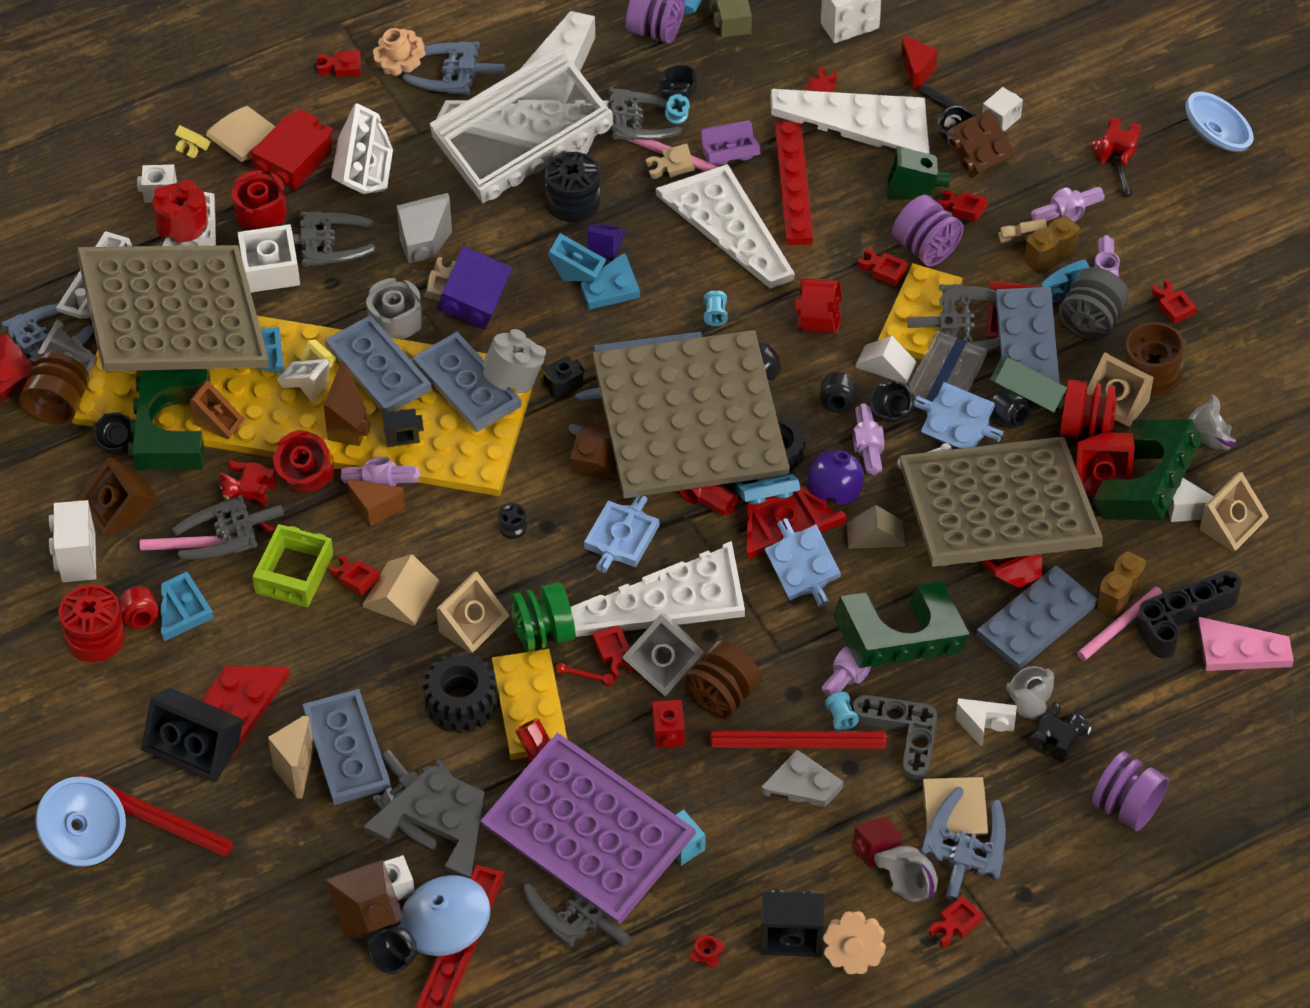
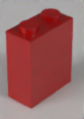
M288 113L251 151L253 169L255 171H262V174L270 175V173H273L282 180L284 186L296 190L332 153L331 136L329 133Z

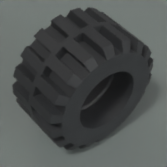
M452 653V657L447 658L446 655L441 657L440 663H432L431 670L426 671L425 680H423L425 710H427L429 719H434L436 726L440 727L443 725L444 730L448 732L452 729H456V733H463L465 729L472 732L475 731V726L481 728L486 725V719H492L494 716L493 711L497 709L498 700L494 670L491 671V666L487 662L482 663V658L478 656L471 658L469 653H464V656ZM460 688L473 691V693L465 697H452L448 695L449 692Z

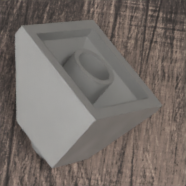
M445 193L397 206L400 242L408 263L424 261L435 257L452 233L449 194Z
M660 614L622 658L659 692L667 696L701 658L704 652L666 614Z

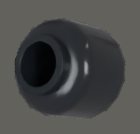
M832 372L826 375L820 386V400L824 408L831 412L839 413L849 410L854 405L856 385L853 378L843 372Z
M1001 389L989 399V401L995 404L990 419L1008 429H1014L1023 425L1028 419L1029 405L1027 399L1010 389Z

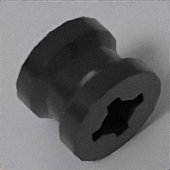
M509 503L501 507L498 513L500 533L508 539H516L523 536L527 530L525 509L516 503Z

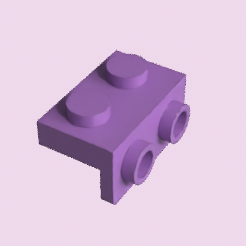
M749 120L705 128L700 131L703 154L710 164L723 165L728 163L729 160H749L755 155H760V145L753 136L752 123Z

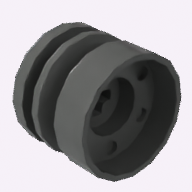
M1097 267L1082 269L1059 306L1061 321L1070 331L1083 338L1092 340L1105 338L1113 329V325L1117 322L1118 316L1122 313L1128 302L1129 292L1127 286L1118 276L1108 270Z

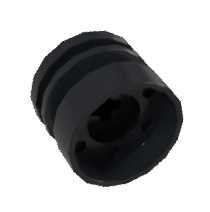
M564 152L556 155L548 162L545 168L546 207L550 214L558 220L565 222H581L596 214L600 207V170L595 159L581 152Z

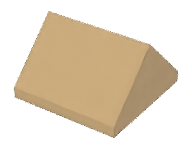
M1104 353L1087 388V394L1093 395L1095 387L1099 383L1102 384L1100 396L1107 397L1108 385L1115 386L1117 400L1115 420L1130 427L1133 420L1138 417L1150 401L1154 377Z
M1238 472L1204 506L1200 525L1202 532L1231 551H1236L1269 518L1242 472Z
M412 554L388 561L380 574L381 579L372 587L363 603V607L415 626L438 587L439 579Z
M477 571L473 572L437 608L439 633L469 653H473L510 616Z
M302 716L268 737L273 770L294 796L301 799L314 752L310 718L308 716Z

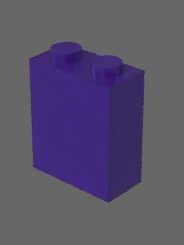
M463 246L436 308L448 315H453L467 321L473 326L486 329L512 267Z

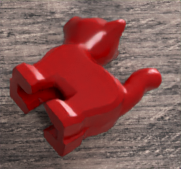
M1111 117L1103 138L1097 139L1091 144V150L1101 160V165L1105 164L1112 151L1121 154L1120 163L1126 166L1128 160L1136 152L1142 126L1131 123L1129 130L1124 131L1120 129L1121 120Z
M230 460L228 467L232 471L242 472V476L237 480L224 473L219 474L221 479L219 490L222 493V497L225 500H229L242 495L243 499L258 502L260 507H265L269 496L266 495L267 489L273 490L277 483L276 470L265 468L255 462L246 463Z

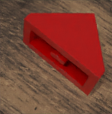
M903 36L901 57L912 89L915 91L923 85L936 69L938 50L913 38Z

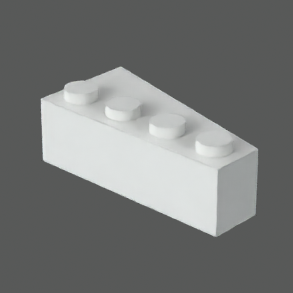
M570 11L522 68L561 45L569 59L581 71L595 40V16ZM564 71L519 99L528 101H559L561 104H566L575 83L567 72Z

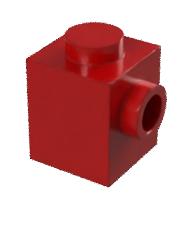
M682 700L652 702L655 747L674 748L685 745Z

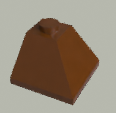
M340 363L323 405L327 437L330 441L360 446L363 437H367L369 434L371 421L367 420L366 407L346 364Z
M585 423L576 435L570 458L573 474L620 482L608 427Z
M113 457L106 459L78 497L80 501L88 500L92 519L104 536H110L143 520L158 500V497L144 478Z
M384 860L326 879L345 937L368 933L397 923L403 918Z

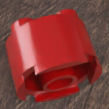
M256 170L247 172L237 178L231 195L234 215L241 226L249 231L276 227L285 222L287 205L284 184L277 175L270 173V175L262 174V171Z
M184 180L181 183L158 187L154 190L152 205L155 229L159 236L166 239V236L174 238V242H188L199 238L203 234L202 230L208 227L206 196L200 188L195 186L193 181Z
M801 278L799 289L802 296L801 298H796L795 304L796 314H801L798 319V332L838 333L842 311H839V302H842L841 282L831 279Z
M297 430L285 435L278 443L273 456L274 467L283 482L294 492L299 494L312 493L320 490L332 480L334 476V458L320 436L308 431ZM307 459V463L302 465V460Z

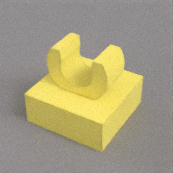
M180 125L175 135L182 139L177 143L176 150L183 154L185 148L189 146L190 149L187 155L193 159L198 154V147L206 151L210 144V141L203 136Z
M316 339L307 341L300 361L326 359L329 362V368L333 367L336 356L332 355Z

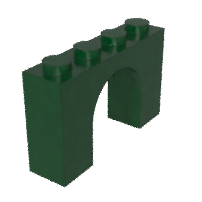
M209 369L141 370V376H136V392L139 393V397L134 398L133 411L134 414H137L136 420L131 421V435L134 437V442H129L128 447L129 459H134L136 470H203L205 446L202 431H169L156 426L153 423V419L158 412L170 405L190 404V399L204 381L208 380L211 383Z
M1192 419L1133 420L1127 433H1132L1135 446L1134 459H1162V461L1153 471L1137 479L1103 480L1093 499L1103 519L1163 520L1191 464V460L1201 444V434Z
M943 581L916 586L909 604L922 631L917 633H901L885 625L878 617L866 592L840 596L833 616L859 668L879 667L884 664L904 663L909 660L930 659L934 656L955 655L962 652L970 634Z

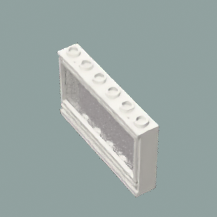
M560 45L430 123L432 137L483 204L488 200L496 199L509 187L519 185L529 175L542 171L556 155L569 152L576 147H581L597 134L607 132L613 125L612 111L604 104Z

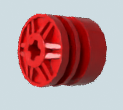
M1068 379L1060 436L1078 439L1082 427L1088 428V438L1094 436L1095 429L1101 430V433H1111L1117 407L1115 386L1108 385L1107 397L1100 396L1102 384L1097 383L1093 395H1088L1086 381Z
M87 585L74 589L64 597L58 611L66 647L72 656L81 661L94 663L105 661L116 655L123 647L126 635L119 602L114 593L103 586Z

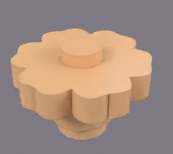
M398 28L387 30L383 37L378 40L379 46L373 50L377 67L382 68L385 74L394 76L399 75L402 71L407 73L413 71L421 63L419 58L424 57L426 54L422 38L416 37L412 30L407 31Z
M844 912L841 920L834 919L830 921L824 933L823 940L827 944L824 954L830 959L832 966H843L848 974H863L867 971L868 965L877 966L880 963L886 949L885 944L882 942L885 932L879 926L876 919L870 918L866 920L862 912Z

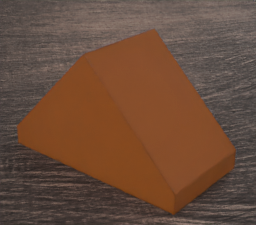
M208 380L204 381L190 399L194 425L225 439H229L244 421L241 414Z
M352 479L348 480L349 500L369 526L392 516L405 507L404 488Z

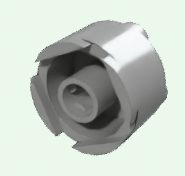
M396 278L381 280L371 287L366 299L367 315H371L391 338L405 339L421 329L420 293L414 284L404 280V283L396 282Z
M512 329L510 333H500L493 338L483 361V374L491 384L506 391L510 387L516 389L515 393L528 392L533 387L542 367L546 350L526 338L525 333L520 330Z

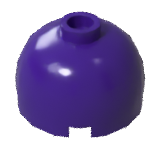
M834 450L824 452L814 460L809 469L807 487L815 496L824 501L829 497L836 499V504L851 503L858 499L863 487L864 474L862 466L855 457L845 451Z

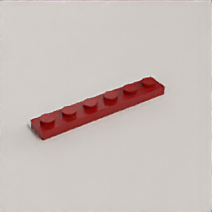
M775 121L786 245L813 244L802 127L800 123L793 121Z

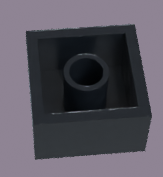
M773 890L771 892H763L761 955L822 957L824 894L813 891L788 893L782 890Z

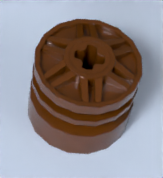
M1159 322L1145 323L1132 330L1126 340L1125 363L1154 377L1150 396H1160L1172 392L1182 379L1183 338L1176 329Z
M56 352L42 353L37 356L29 378L20 395V404L29 415L44 423L54 425L67 424L73 420L81 402L80 399L90 380L89 373L83 364L70 356Z
M717 641L702 656V661L696 663L692 670L683 677V686L691 700L700 709L715 718L727 720L742 705L743 699L750 696L759 686L762 677L759 668L743 650L729 642Z

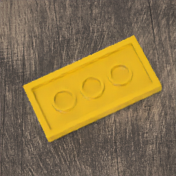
M912 263L878 340L893 336L913 358L929 362L942 331L940 327L908 328L907 317L939 316L943 311V304L939 305V299L942 297V291L939 290V286L941 284L963 285V278Z
M544 649L493 657L492 664L496 677L510 759L515 760L529 757L515 731L519 726L535 718H539L550 740L557 732L567 739L550 650Z

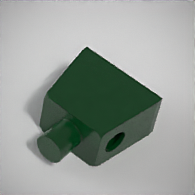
M897 146L886 179L887 199L914 200L922 195L931 197L934 186L949 187L950 172L938 170L937 157L935 155Z

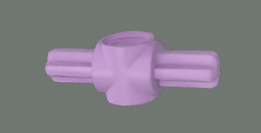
M1095 187L1080 193L1078 190L1072 191L1070 188L1060 189L1052 196L1049 205L1031 212L1032 220L1046 219V221L1054 218L1058 219L1068 216L1075 222L1082 217L1085 207L1104 200L1103 190L1101 187Z
M1104 235V238H1099L1098 254L1094 257V267L1108 270L1119 277L1120 259L1114 253V240L1109 238L1108 235Z
M863 403L855 408L857 425L853 428L855 453H859L864 458L866 472L876 475L882 471L880 454L884 450L882 426L873 421L871 407Z
M380 457L367 461L363 467H344L341 470L340 477L345 484L348 483L349 479L396 486L397 483L418 482L420 470L416 466H396L394 462H391L390 458Z
M846 646L837 655L833 664L834 673L824 683L822 691L829 697L834 693L841 692L847 684H854L855 682L859 684L866 678L871 667L859 668L849 647Z

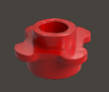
M698 936L695 940V949L690 952V959L693 962L705 963L710 968L716 967L719 964L718 957L724 951L725 946L723 942L718 941L712 936Z

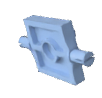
M945 382L938 396L932 402L920 396L916 397L915 407L927 411V419L921 430L923 435L942 443H949L957 449L976 447L984 436L997 442L1001 440L1000 436H1003L1002 430L989 426V418L995 407V404L989 400Z
M645 496L636 497L631 506L619 505L611 501L606 503L584 541V549L602 555L596 565L598 571L601 572L602 570V573H606L612 561H619L635 568L659 528V519L646 515L642 511L647 502Z
M783 519L787 530L782 521L778 522L777 525L784 538L780 542L765 548L766 554L789 600L803 594L812 593L818 607H823V603L827 605L829 600L822 588L828 582L841 577V573L817 525L794 533L789 520Z

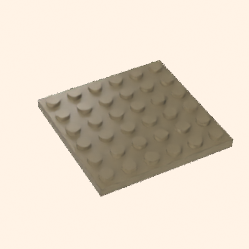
M238 245L78 247L77 258L103 371L267 367L269 359Z
M755 330L593 352V362L623 498L789 475L790 468Z
M1064 437L900 456L901 469L932 567L1102 547L1103 537Z

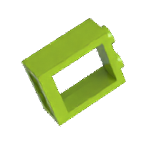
M278 524L253 575L255 593L308 608L333 557L331 538L319 533L313 534L302 531L294 526L288 527ZM285 548L318 557L307 581L273 572Z

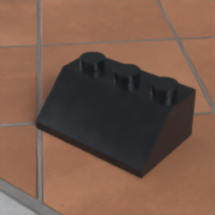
M169 688L150 697L141 750L212 782H216L239 746L244 719Z

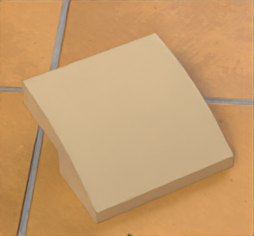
M245 106L218 121L207 131L206 136L243 162L252 158L251 151L275 126L250 107Z
M983 777L923 779L927 830L930 829L932 820L945 798L955 788L962 787L963 795L954 807L946 827L955 834L965 830L966 836H970L972 833L976 834V836L988 834Z

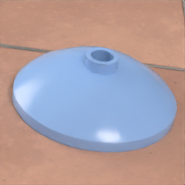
M1195 92L1187 99L1185 104L1187 117L1195 132L1205 142L1216 148L1231 152L1244 151L1252 144L1253 132L1250 125L1231 104L1207 92Z
M72 777L58 782L44 794L37 808L36 830L42 845L58 861L71 866L87 867L104 861L117 850L125 833V812L119 798L107 785L93 778ZM72 821H76L79 823V830H74L72 828Z
M451 875L435 878L421 885L411 894L402 909L403 918L400 920V924L413 935L417 943V951L433 956L453 954L470 946L485 930L490 918L489 899L483 888L467 877Z

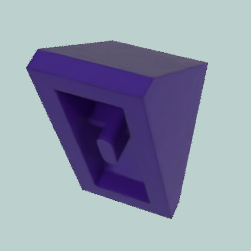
M601 223L588 226V249L606 260L613 261L624 237L625 229Z

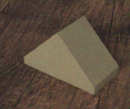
M877 505L846 523L848 549L905 547L903 520Z

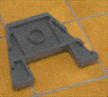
M430 767L367 822L364 832L389 843L398 825L404 818L456 843L457 845L445 865V871L470 879L484 791Z

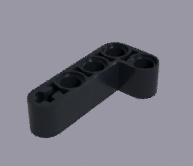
M1223 571L1143 601L1139 607L1136 627L1150 651L1158 658L1165 659L1173 656L1179 636L1178 627L1198 620V617L1205 618L1235 606L1238 602L1242 581L1240 576L1232 571Z

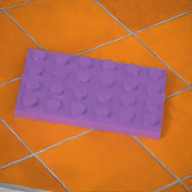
M558 732L481 820L483 827L619 925L696 834L695 828Z

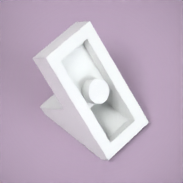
M326 359L292 362L277 381L282 388L300 387L307 398L314 402L328 385L329 362Z
M958 698L956 720L982 746L984 728L995 731L1014 732L1017 706Z

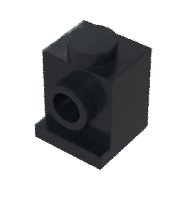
M568 355L548 366L544 364L540 369L541 384L556 401L583 387L584 368L579 360L572 361Z
M387 408L382 409L387 447L420 443L419 432L424 431L422 415H416V409H401L393 412H388Z

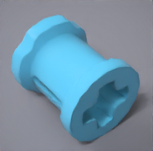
M675 94L669 98L665 117L671 124L678 125L685 122L690 107L688 99L680 94Z
M709 291L704 295V305L706 306L704 322L710 326H721L728 320V314L725 311L727 295L724 292Z
M846 692L834 693L825 700V707L828 711H831L834 718L833 726L837 731L849 730L859 721L857 713L852 711L849 704L850 696Z

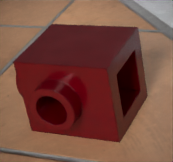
M886 816L855 826L852 841L853 852L868 867L876 865L874 854L900 846L902 833Z

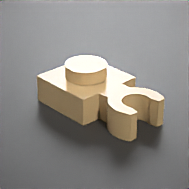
M687 143L662 150L664 155L662 158L652 156L646 159L648 167L658 166L656 169L649 171L651 179L661 177L666 171H668L670 177L695 170Z
M1046 219L1020 223L1019 226L1001 227V232L998 235L1000 243H1008L1017 240V242L1026 241L1027 243V239L1032 233L1048 227Z
M438 257L434 270H431L425 297L439 301L456 261H452L450 267L447 268L441 263L442 257Z

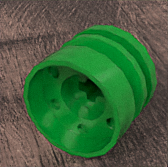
M558 581L541 586L540 600H537L531 589L525 591V601L520 592L511 595L513 624L526 652L535 651V639L541 649L546 648V634L548 633L555 644L575 640L574 619L567 594L561 582Z

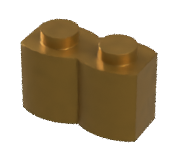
M1064 216L1051 222L1048 228L1035 231L1027 239L1024 261L1037 273L1050 269L1057 260L1070 257L1077 249L1080 227L1068 216Z
M1129 551L1123 553L1117 559L1114 571L1107 574L1101 582L1097 603L1098 611L1113 619L1120 617L1126 611L1129 599L1133 598L1141 589L1146 566L1145 559Z

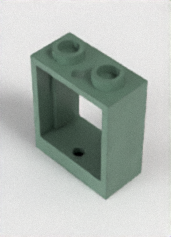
M1002 355L990 380L1052 412H1055L1056 408L1061 409L1063 407L1067 387Z

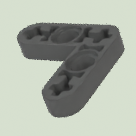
M862 695L856 698L853 703V712L857 713L859 724L908 731L903 759V776L913 783H919L926 779L929 774L937 725L936 709L924 703ZM864 707H869L868 713L862 712ZM879 708L882 709L881 716H878ZM899 710L903 716L899 719H892L888 717L887 712ZM908 713H912L911 720H908ZM922 715L927 716L926 722L920 721ZM916 738H922L927 741L928 745L918 748L912 744V741ZM915 757L920 758L918 771L912 770Z

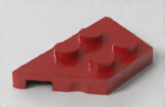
M801 485L799 491H794L793 495L787 498L771 496L766 497V501L762 503L749 504L748 502L746 557L749 560L765 554V548L780 542L784 538L777 525L778 522L782 521L787 530L783 519L789 520L794 533L801 532L814 525H817L821 533L845 524L847 516L842 511L837 513L827 507L826 501L812 495L809 490Z
M225 666L201 700L244 719L239 746L231 759L290 676L289 668Z

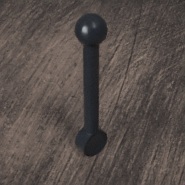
M1114 156L1112 158V165L1117 168L1123 187L1122 195L1130 197L1132 190L1127 186L1120 163V156Z

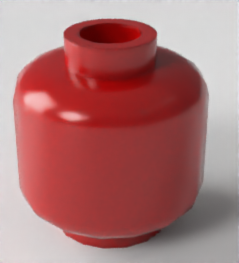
M132 587L126 590L118 600L122 619L130 628L143 629L151 626L159 615V608L155 597L145 587Z

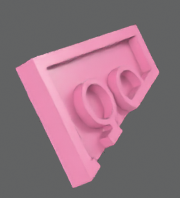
M1198 617L1197 625L1205 671L1292 667L1294 660L1289 636Z

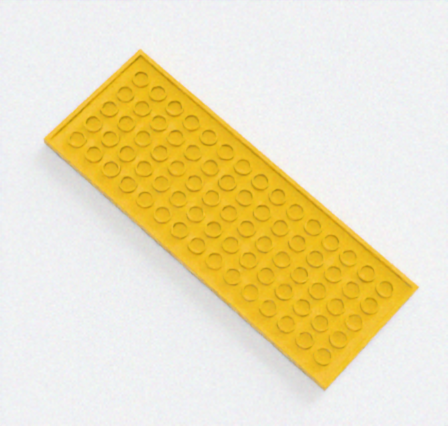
M257 316L260 329L279 327L284 371L292 362L300 361L307 341L316 339L323 347H326L325 339L342 331L341 329ZM392 338L412 362V357L433 346L432 344ZM97 350L95 355L97 361L89 374L90 380L80 399L81 402L72 420V424L93 427L94 423H97L104 414L116 412L129 416L131 420H136L137 414H134L133 401L134 398L139 397V393L136 392V376H141V370L103 371L99 351ZM477 352L484 360L487 353ZM337 359L333 367L329 368L327 387L314 402L307 398L300 387L282 388L277 381L282 374L258 368L209 369L211 384L244 418V421L229 439L194 425L190 404L170 405L158 412L153 419V423L156 426L169 431H202L204 446L271 458H273L274 452H276L278 443L285 435L293 431L304 430L317 434L324 440L333 455L335 469L363 467L371 459L386 457L390 458L391 462H394L396 466H416L420 470L417 483L500 496L532 388L525 393H516L521 399V407L476 433L431 384L432 390L395 410L416 409V415H422L424 431L419 432L420 443L394 447L386 446L382 411L354 379L353 381L366 407L367 420L371 421L369 434L367 437H363L360 446L328 440L323 405L340 365ZM303 459L302 463H307V459Z

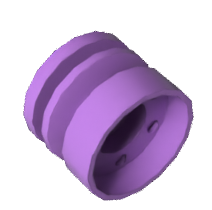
M630 0L626 15L627 32L646 36L651 30L652 39H661L662 42L671 43L676 37L683 19L685 0Z
M922 195L909 202L900 212L893 225L892 236L906 250H911L913 255L919 258L923 264L931 267L945 260L954 251L960 242L964 226L958 218L953 217L950 212L944 211L943 207L932 197Z
M1124 751L1114 758L1101 775L1092 797V805L1098 809L1105 807L1104 811L1108 815L1114 814L1121 807L1118 817L1119 821L1134 831H1139L1147 824L1160 805L1168 788L1169 778L1152 767L1146 769L1140 775L1142 762L1139 759L1132 761V756Z

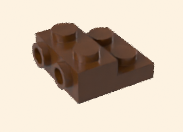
M991 109L969 118L945 133L949 146L957 153L961 167L969 174L970 178L981 174L1016 154Z

